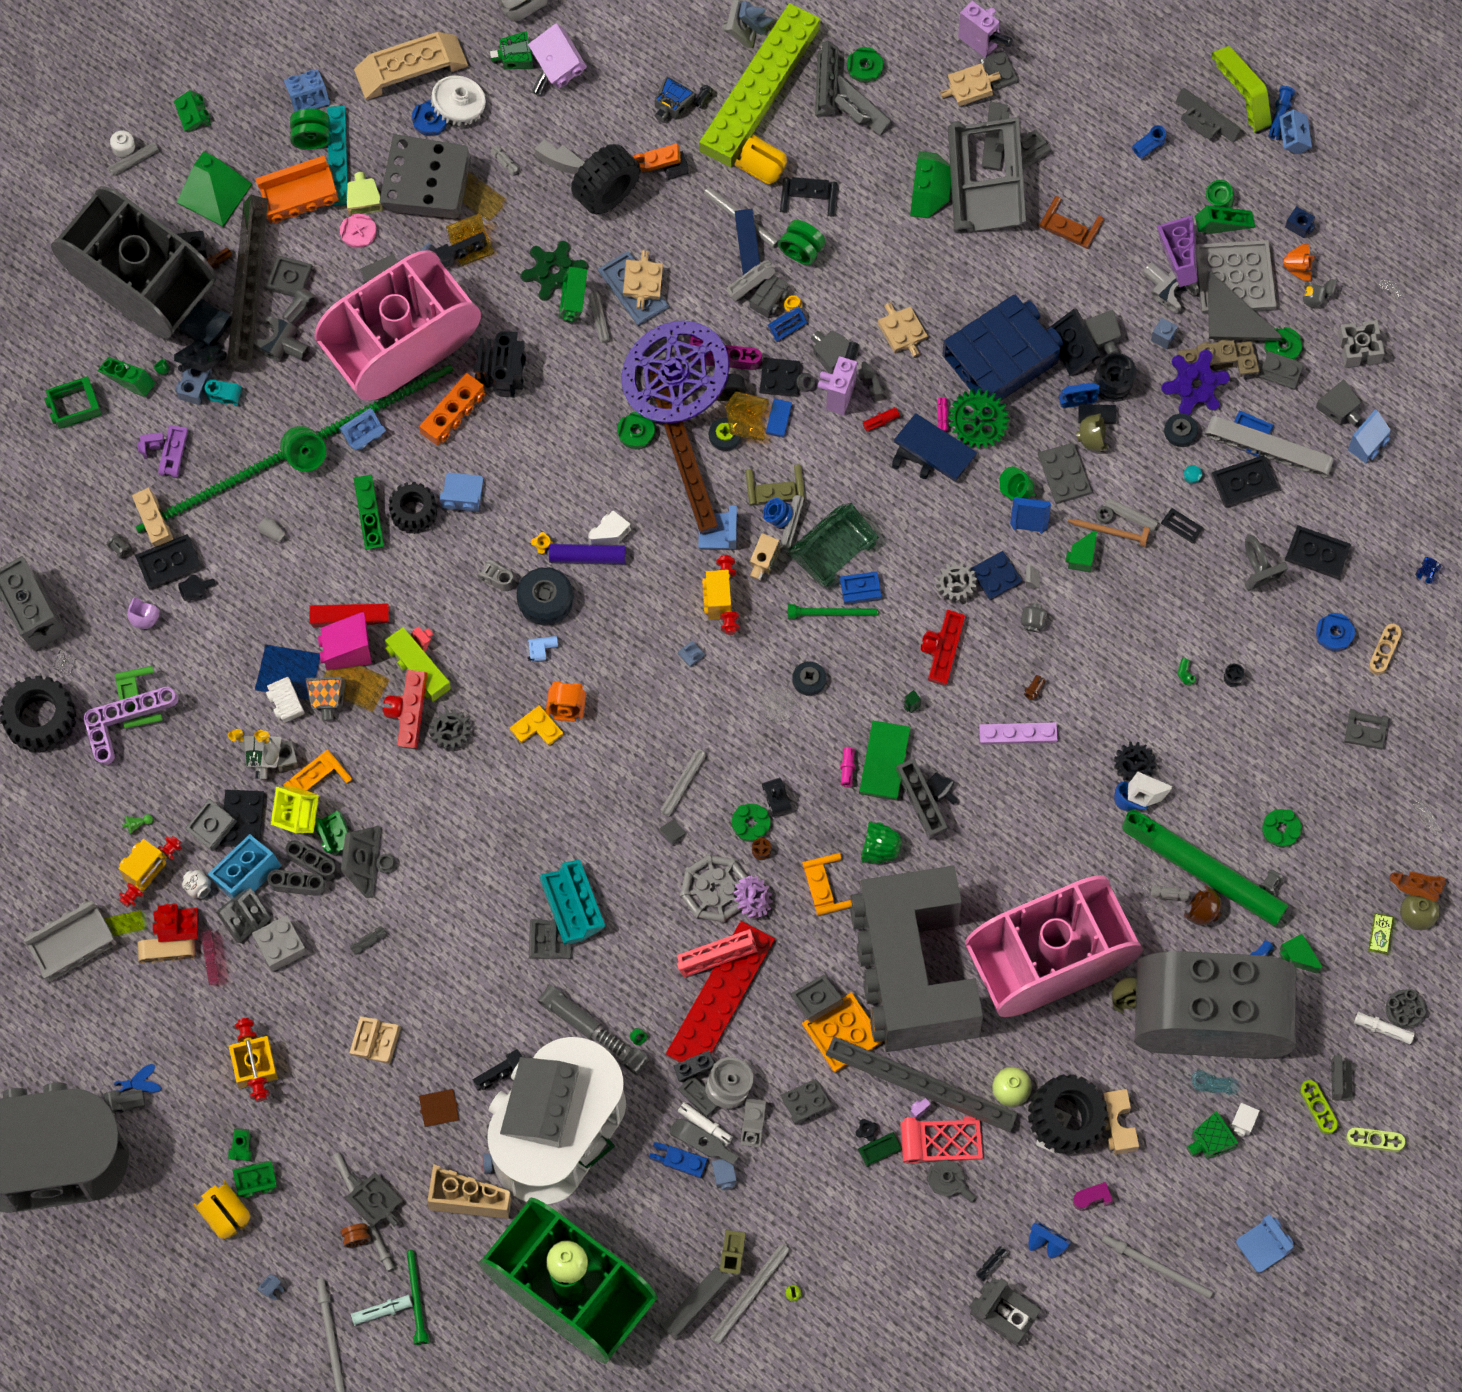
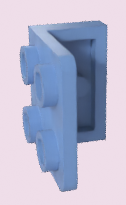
M447 473L444 491L440 495L441 508L479 512L483 477L479 475Z
M1270 1214L1264 1217L1259 1225L1236 1240L1237 1246L1257 1273H1261L1291 1253L1293 1249L1292 1239L1288 1234L1282 1232L1280 1222L1275 1217L1272 1218Z

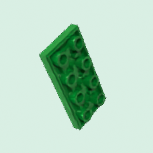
M872 720L859 794L891 800L898 799L901 781L897 775L896 766L904 763L910 733L909 726Z

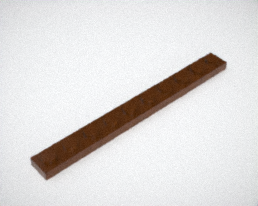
M649 371V383H651L658 376V374ZM659 381L653 389L661 386L663 382ZM669 387L658 393L671 397ZM655 398L658 408H672V403ZM683 421L663 423L700 535L717 530L718 524Z

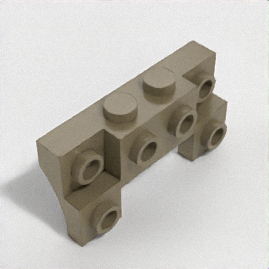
M1221 340L1217 343L1204 342L1197 345L1195 349L1180 350L1177 355H1182L1188 363H1194L1198 360L1202 350H1209L1213 354V359L1210 363L1212 371L1236 368L1237 366L1240 377L1244 374L1255 373V375H1258L1259 373L1251 341L1234 343V340Z

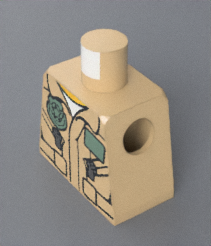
M761 533L750 560L751 567L753 568L750 574L751 578L760 581L764 572L770 573L781 550L778 539Z

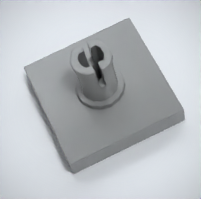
M733 0L728 21H723L722 29L724 32H729L743 46L751 48L753 47L756 32L739 18L743 1Z

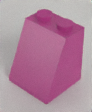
M364 612L321 628V636H318L319 647H323V652H320L321 664L325 663L326 670L372 664Z

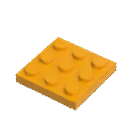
M852 992L842 998L844 1004L811 1023L808 1020L802 1023L803 1028L833 1073L847 1066L845 1063L826 1056L833 1036L868 1051L884 1043V1041H873L870 1019Z

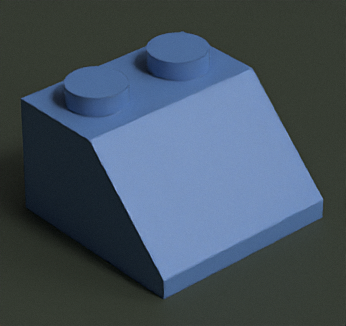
M1376 409L1353 434L1348 448L1349 452L1364 463H1367L1369 459L1374 460L1379 453L1378 449L1380 446L1385 447L1390 440L1389 434L1391 430Z

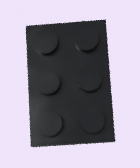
M1078 309L1071 310L1050 326L1057 331L1062 339L1063 346L1060 347L1059 356L1069 376L1078 374L1101 357Z
M1264 455L1211 473L1225 508L1278 490L1277 483Z
M1297 525L1285 561L1339 579L1351 544Z
M188 534L135 555L149 590L202 569Z
M225 790L223 810L237 822L220 842V846L236 847L249 834L260 842L264 791Z

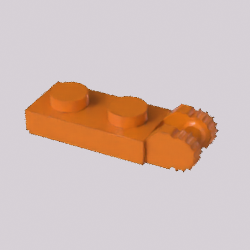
M676 143L645 152L644 154L638 153L633 155V157L638 162L645 161V164L639 163L641 172H649L680 163V146Z

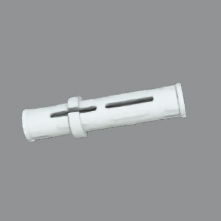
M1359 1011L1354 1021V1024L1364 1026L1370 1029L1371 1032L1376 1031L1409 1045L1415 1034L1414 1032L1379 1020V1017L1374 1018Z
M686 1102L681 1106L687 1109V1112L681 1107L678 1109V1113L702 1130L718 1138L724 1147L729 1143L723 1137L731 1142L733 1136L719 1128V1124L711 1122Z

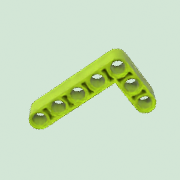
M1230 46L1212 52V60L1216 61V67L1245 98L1248 124L1253 127V132L1255 133L1270 127L1272 122L1268 92L1265 84Z

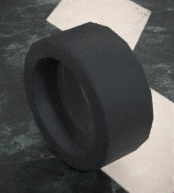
M730 373L726 385L716 401H731L742 398L746 393L743 376Z

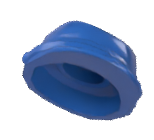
M1120 782L1116 786L1114 801L1119 809L1124 811L1147 809L1148 806L1144 807L1128 800L1129 782Z

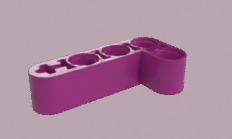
M691 336L690 344L699 347L703 344V341ZM725 345L729 356V368L746 370L760 368L762 354L757 348ZM709 352L705 355L706 366H715L713 353ZM696 355L690 358L691 362L694 360ZM732 356H738L739 358H738V359H732L731 357H732Z

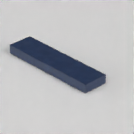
M753 209L734 211L743 275L760 264Z

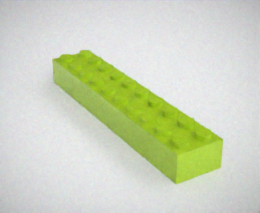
M791 3L787 5L701 138L699 152L732 167L745 143L756 130L820 30L821 18Z

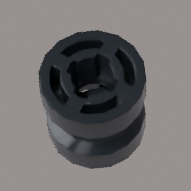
M1235 663L1227 666L1223 678L1227 686L1237 687L1241 684L1244 677L1243 667Z

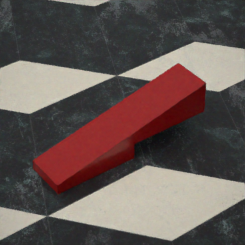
M389 604L309 605V623L313 628H321L363 612L367 625L389 623Z

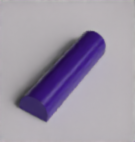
M549 544V563L625 565L626 546Z

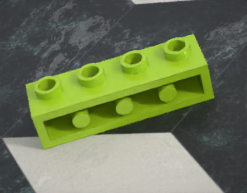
M404 627L385 640L386 652L390 657L394 656L398 660L396 663L402 671L428 672L424 696L426 699L429 698L434 702L451 689L447 678Z

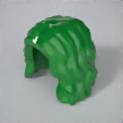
M870 821L861 854V862L880 864L896 859L902 847L901 836L881 822L874 823Z

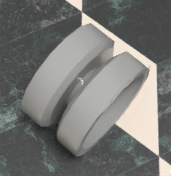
M726 1057L720 1059L714 1064L705 1083L706 1094L715 1105L721 1108L732 1109L738 1107L745 1101L753 1084V1073L750 1067L738 1058Z

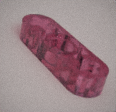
M201 931L209 985L220 984L217 962L214 956L215 948L212 931Z

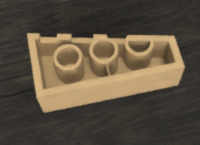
M433 1164L427 1202L431 1211L509 1219L511 1194L508 1190L488 1183H481L474 1178L464 1177L457 1174V1172L448 1171Z

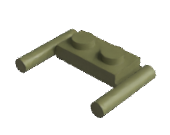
M800 464L794 465L796 483L792 481L762 484L755 487L753 470H745L749 506L765 505L773 498H780L784 502H792L795 495L804 497L805 501Z

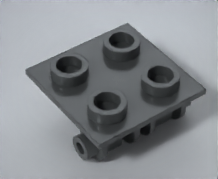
M816 1079L780 1095L792 1116L794 1125H800L802 1122L807 1121V1118L811 1120L812 1115L816 1118L817 1114L820 1115L828 1112V1109L832 1107Z

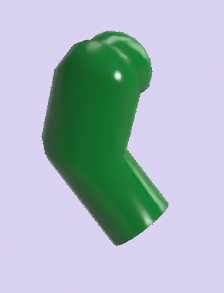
M1182 658L1177 675L1183 684L1189 686L1195 682L1196 678L1188 671L1190 660Z

